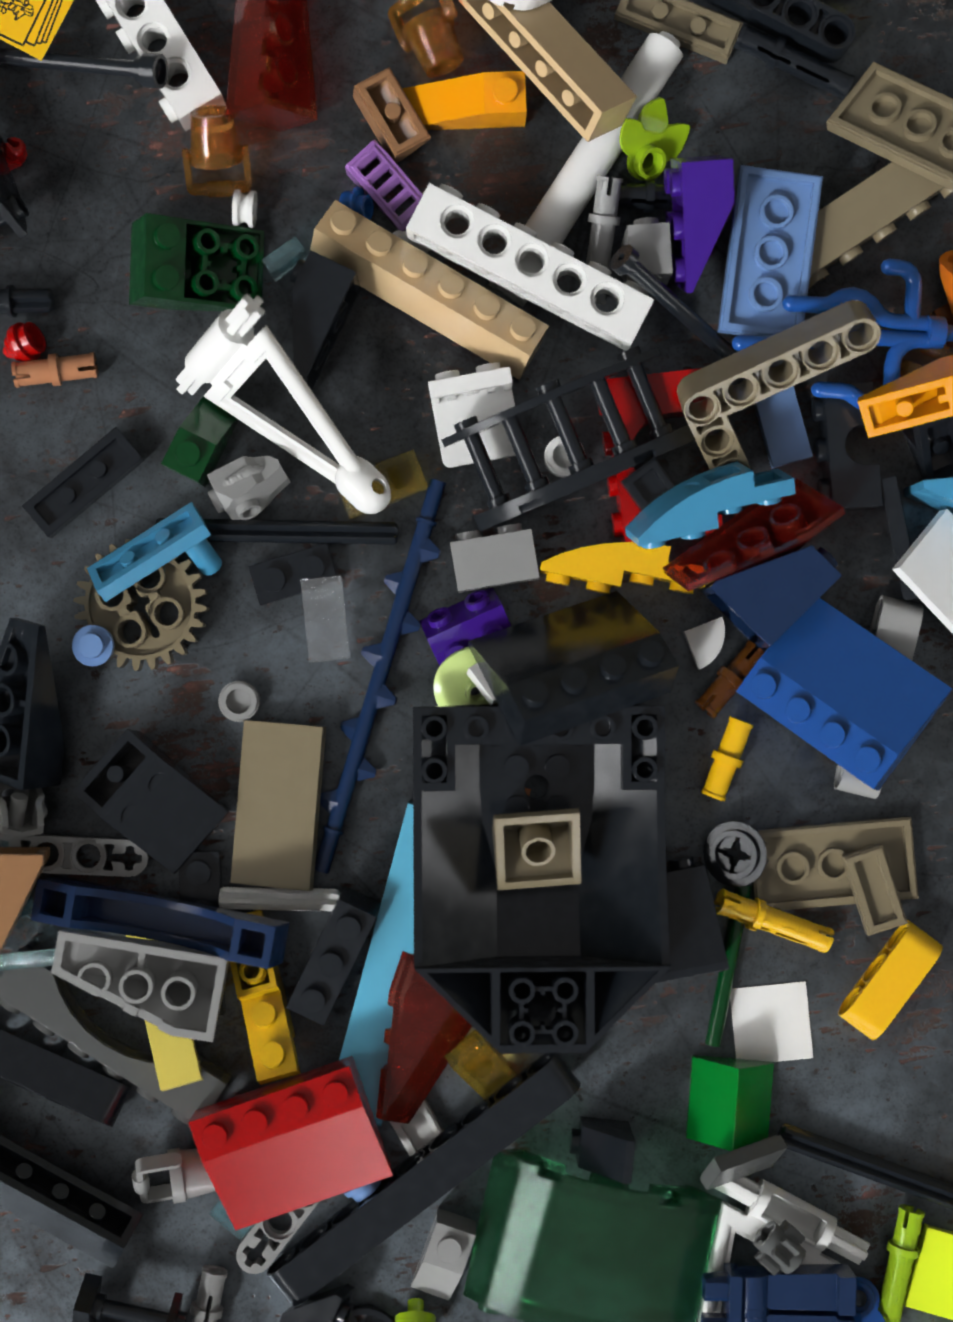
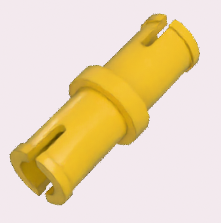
M729 716V722L718 750L713 749L711 758L714 760L705 785L701 790L702 794L723 802L726 800V795L736 769L742 768L744 760L741 759L751 729L754 727L753 724Z

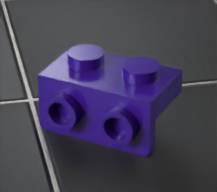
M489 588L485 591H475L469 594L465 600L448 608H438L432 611L426 618L420 620L421 627L439 666L455 651L469 647V640L511 627L494 588Z

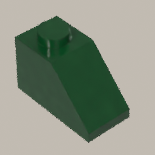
M202 397L179 426L161 464L169 470L206 487L209 481L207 474L214 471L238 419L210 400Z

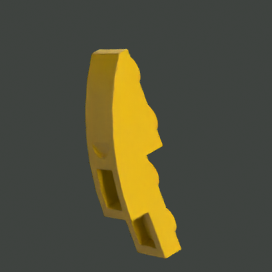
M634 542L602 543L577 548L542 561L539 566V573L547 574L545 580L547 582L570 586L571 579L587 582L586 590L610 594L611 587L617 589L621 587L623 573L630 574L629 582L646 586H653L654 580L669 582V590L686 594H693L694 588H704L708 576V570L668 563L671 546L664 545L659 548L645 549L641 546L639 547Z
M262 910L248 912V914L264 917ZM230 961L236 995L242 1005L257 1082L262 1085L301 1074L293 1039L295 1037L290 1010L286 1008L288 1002L279 966L266 969Z

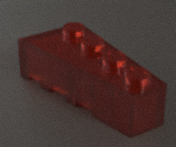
M307 0L235 1L225 116L279 132L318 120Z

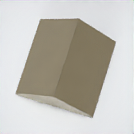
M579 808L494 815L492 832L498 890L581 884Z

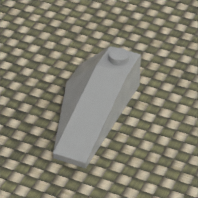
M59 930L51 973L94 996H100L112 1002L134 1017L138 1016L154 1024L159 1030L170 1036L213 1042L225 989L229 961L206 952L163 941Z

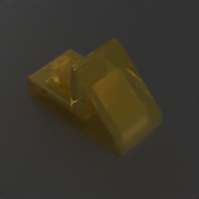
M476 1029L452 1046L450 1052L445 1055L451 1068L483 1099H486L517 1075L503 1054H500Z

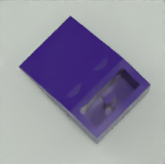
M721 155L670 159L671 168L664 169L665 194H671L672 211H666L665 218L666 223L670 222V236L673 239L674 253H672L673 274L671 278L686 293H693L734 205L733 158Z

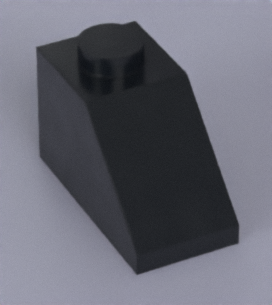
M580 1116L579 1129L572 1128L570 1136V1154H576L578 1168L621 1183L631 1184L636 1141L629 1121Z

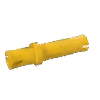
M724 888L715 897L714 904L720 906H715L717 915L744 923L745 928L749 930H764L822 953L828 952L833 944L834 938L826 936L834 935L832 928L768 906L767 902L756 897L755 900H752Z

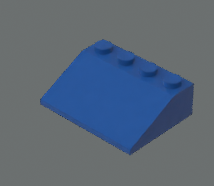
M819 598L763 653L736 692L867 786L879 791L953 689Z

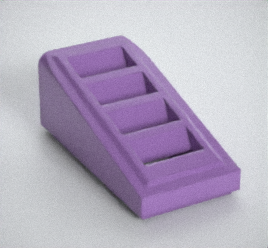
M374 139L346 164V174L357 186L363 188L364 194L371 196L373 204L397 230L403 232L406 230L423 194ZM377 160L380 164L368 175L364 176L362 172ZM388 172L391 177L376 190L372 185ZM400 185L403 190L387 203L384 197L396 186ZM411 196L415 202L398 216L395 210Z

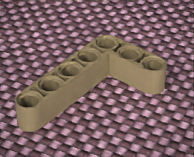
M858 300L844 302L688 374L680 381L677 387V395L684 417L710 470L729 462L737 461L751 469L728 415L875 348L880 340L881 330L865 303ZM864 323L859 329L850 331L854 325ZM824 341L818 348L809 349L816 342ZM784 360L779 366L770 367L775 361ZM738 378H745L744 381H742L739 384L730 385L734 380ZM706 396L705 399H703L700 402H692V400L696 397ZM721 429L714 435H707L712 430Z

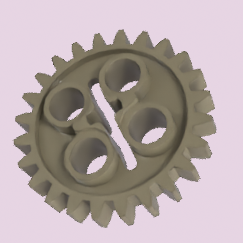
M125 539V544L131 539ZM114 544L109 545L110 553L118 549V547ZM99 553L95 555L97 561L105 557ZM179 555L158 569L161 575L160 581L153 588H146L142 579L134 584L140 597L150 599V603L145 606V609L152 622L158 628L160 635L157 638L151 633V627L146 615L143 612L134 611L133 607L138 604V599L131 587L123 591L121 603L112 607L97 593L92 579L89 582L77 581V585L86 590L85 596L74 598L73 602L84 605L85 611L79 612L74 617L79 620H87L88 625L102 626L110 632L114 640V652L111 658L115 654L118 655L117 667L124 668L129 659H132L134 671H141L144 660H147L151 670H157L160 657L168 665L174 664L172 655L174 650L184 656L188 654L183 644L185 640L198 643L199 639L192 632L193 628L206 627V624L197 619L198 613L209 611V607L198 604V599L206 596L208 590L196 589L195 584L203 578V575L200 573L189 575L188 571L194 564L192 560L188 559L178 563L181 556ZM85 566L84 570L89 575V572L87 570L88 566ZM172 602L177 606L179 615L176 622L167 626L160 619V610L165 604ZM135 620L141 626L142 633L139 640L131 644L124 638L123 631L127 623Z

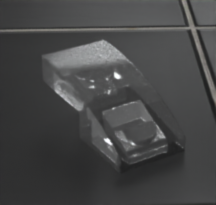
M333 576L300 580L309 663L350 659L342 577Z

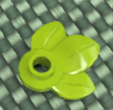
M657 97L647 103L639 113L638 120L626 118L620 130V146L628 156V172L631 176L641 181L655 179L660 176L665 169L666 162L676 158L682 151L689 135L690 125L686 123L668 124L665 99L662 97Z

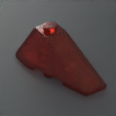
M794 477L796 494L781 497V502L774 505L751 504L664 566V573L687 591L699 588L798 551L838 521L845 514L844 507Z
M402 951L389 989L388 1005L393 1007L391 1028L385 1029L384 1043L389 1045L388 1063L384 1065L380 1073L376 1117L385 1121L409 1124L472 1025L414 969V954Z

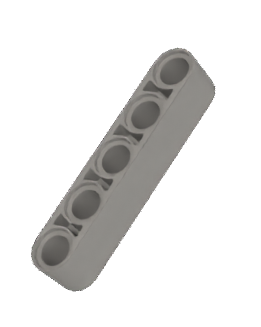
M881 595L874 610L869 632L913 661L923 618V605ZM837 764L834 777L835 790L876 799L879 796L881 789L879 791L873 790Z

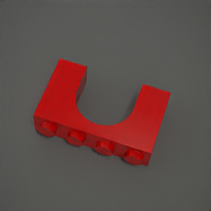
M701 368L646 374L665 419L684 417L677 395L678 384L685 376ZM629 376L606 379L631 440L635 439L638 432L648 425V421ZM706 396L696 397L692 400V402H700L703 399H705ZM609 431L602 432L604 456L614 457L611 448H614L615 445ZM634 467L607 478L609 497L616 496L618 512L611 513L614 537H621V542L625 543L633 542L626 536L625 527L641 512L620 484L622 480L635 472ZM717 512L719 528L705 531L704 536L719 535L724 532L722 514Z

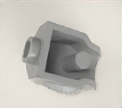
M242 456L207 474L213 487L212 490L208 491V495L218 513L226 511L232 520H248L257 516L291 483L278 459L270 456Z
M0 783L1 834L18 838L43 834L44 818L47 816L48 810L44 803L45 795L41 788L20 790ZM14 789L11 795L2 796L4 790Z

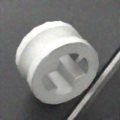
M235 189L232 200L233 226L239 227L241 223H246L249 228H255L257 192L250 190L249 194L245 195L241 189Z

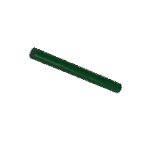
M752 886L735 887L734 893L750 898ZM731 918L728 920L724 941L729 970L718 972L705 1044L713 1047H721L744 929V923Z

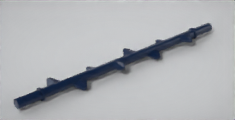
M430 479L420 516L416 517L417 526L403 571L386 575L384 578V583L395 594V599L382 642L365 646L361 651L362 656L374 668L359 717L342 721L340 729L352 742L338 788L321 793L320 804L330 814L327 825L323 826L325 831L315 861V870L329 874L340 835L344 834L342 828L356 782L373 778L377 772L364 755L378 709L396 705L397 697L386 686L400 635L419 631L421 626L408 609L422 563L440 558L442 552L430 539L433 526L436 527L437 525L435 519L446 486L445 482L436 479Z

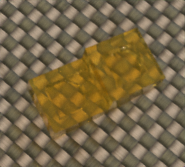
M414 450L383 460L374 465L389 484L391 500L388 505L428 489ZM378 481L372 482L374 492L383 494L384 488L382 484ZM339 492L349 520L365 515L357 510Z

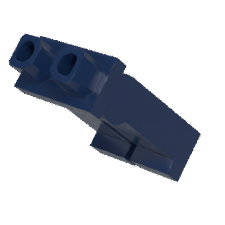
M724 1263L723 1271L702 1273V1297L704 1301H723L722 1313L702 1312L701 1322H855L852 1316H856L857 1277L848 1264L800 1265L790 1274H785L779 1269L778 1273L773 1275L763 1265L737 1267L736 1263Z

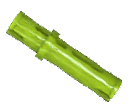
M901 1204L898 1207L899 1212L893 1239L888 1240L886 1247L890 1253L878 1307L886 1322H901L914 1260L919 1258L921 1251L917 1244L925 1211L918 1208L916 1212H913L915 1207Z

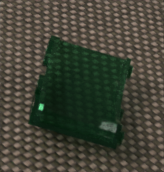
M504 1149L493 1157L463 1293L465 1297L478 1303L479 1310L494 1315L502 1313L523 1322H696L702 1297V1273H707L722 1199L691 1185L649 1184L648 1191L630 1189L629 1184L621 1183L595 1173H591L589 1180L566 1174L567 1165L541 1157L525 1149Z

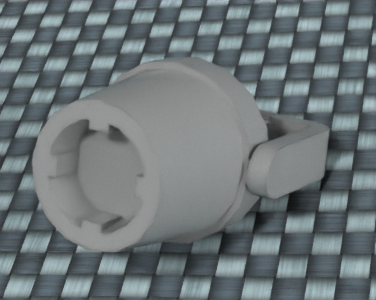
M178 1147L167 1149L166 1154L142 1157L135 1161L132 1182L134 1191L140 1195L142 1203L147 1204L173 1199V1203L176 1204L186 1202V1199L216 1191L202 1164L197 1148L180 1149ZM169 1170L171 1183L150 1187L148 1173Z

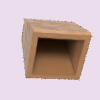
M0 847V953L6 946L50 856V847Z

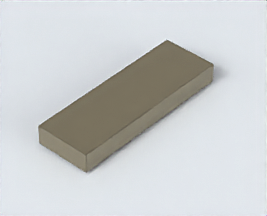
M621 0L614 16V20L649 34H659L661 31L668 32L680 42L681 47L723 64H727L743 24L739 20L689 0Z

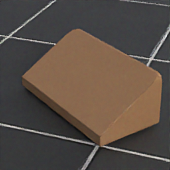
M390 67L354 85L353 98L382 148L396 164L431 139Z

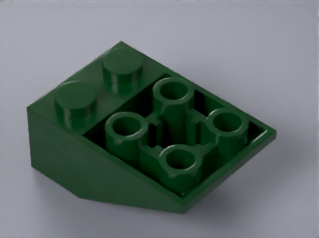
M150 213L144 214L134 221L131 227L129 305L167 310L225 311L227 309H234L247 294L252 299L257 296L262 299L264 231Z

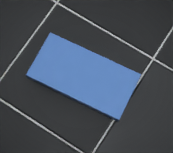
M740 165L717 333L773 336L805 320V313L788 312L783 308L782 302L788 295L808 296L823 176Z

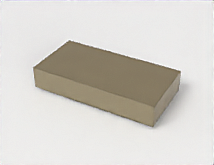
M876 844L842 855L841 859L865 934L870 936L908 924L883 845Z

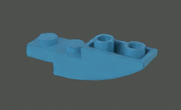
M738 461L719 466L676 485L655 499L625 527V533L635 544L645 549L662 547L666 544V540L679 537L686 540L701 538L705 535V531L719 528L717 512L724 515L735 514L743 510L742 506L750 504H777L781 502V497L796 494L794 477L778 468L753 474V470Z

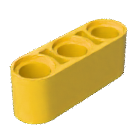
M907 920L908 924L899 926L846 996L838 1011V1015L871 1040L877 1039L887 1029L936 963L943 950L941 943L910 920Z

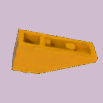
M523 71L482 72L402 88L427 130L525 127L526 81Z
M953 355L939 358L857 398L868 438L953 416Z

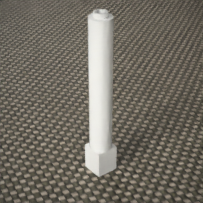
M661 31L659 34L650 33L620 78L637 96L626 118L638 120L639 113L643 107L651 100L657 98L683 58V53L679 49L681 46L680 42L670 33ZM622 126L589 142L583 137L581 138L526 223V226L537 233V239L550 246L552 242L563 243L595 194L597 175L606 176L622 152L619 140ZM527 256L520 261L521 268L527 273H537L543 268L542 262L534 256ZM489 281V286L523 307L527 302L526 299Z

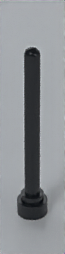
M0 48V65L132 77L143 87L162 89L168 79V63L163 54L143 53L142 56H137L134 60L46 52L44 58L40 61L18 49Z

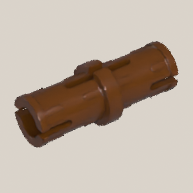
M748 640L743 649L727 667L721 666L717 671L718 677L700 698L696 699V705L702 711L706 709L708 711L707 715L715 719L717 717V714L734 696L736 690L763 655L764 651L760 647L758 650L755 649V643Z

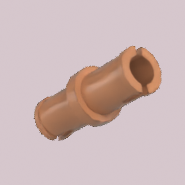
M95 352L59 357L55 353L48 354V359L11 362L12 376H16L13 379L16 388H21V386L52 383L54 387L62 386L63 381L98 378L99 373L98 365H95V361H97Z

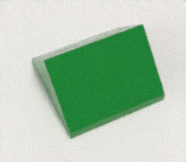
M692 1055L686 1138L728 1151H733L768 1138L774 1063L769 1061Z

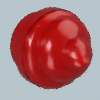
M17 322L8 328L2 352L6 357L19 362L38 360L41 353L46 349V341L43 333L34 323Z

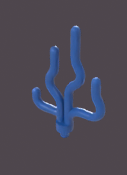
M885 259L881 263L880 268L886 275L901 276L904 279V314L889 312L870 292L856 287L841 288L824 297L788 295L784 298L782 305L786 311L821 314L851 300L865 303L878 325L891 329L881 330V337L876 345L890 347L884 363L883 385L900 378L902 359L910 350L918 348L942 349L946 341L953 342V325H948L945 316L921 315V274L912 263L902 259ZM737 335L732 341V347L736 351H740L771 336ZM817 381L811 387V393L817 398L842 399L859 410L857 398L865 395L864 392L855 386L842 382Z

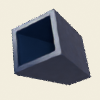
M809 546L707 584L700 591L749 641L756 644V648H764L774 644L842 575L835 569L838 562L827 550L822 547L816 550L813 546Z

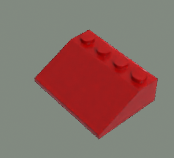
M353 1056L198 1109L188 1122L202 1164L235 1231L391 1177L394 1174Z

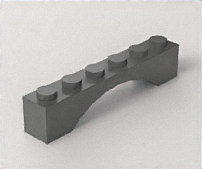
M28 944L17 950L0 977V1005L13 1013L19 1014L21 1011L34 1020L33 1025L39 1031L50 1036L57 1034L69 1042L67 1046L72 1052L83 1058L91 1056L103 1064L102 1069L109 1076L117 1080L127 1079L138 1086L136 1090L142 1097L156 1103L159 1100L172 1108V1115L185 1124H188L196 1110L216 1103L230 1081L231 1074L197 1054L203 1080L162 1092L159 1087L152 1053L132 1048L111 1037L96 1025L78 1004L67 981L51 973L52 959Z

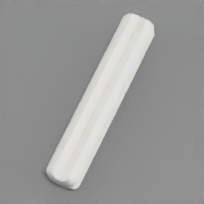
M222 887L219 892V907L228 910L332 911L340 892L337 889L322 888L301 891L282 888Z

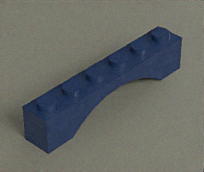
M52 876L37 880L31 914L32 921L66 928L110 932L163 941L206 952L227 961L266 969L283 963L290 924L288 921L63 876Z

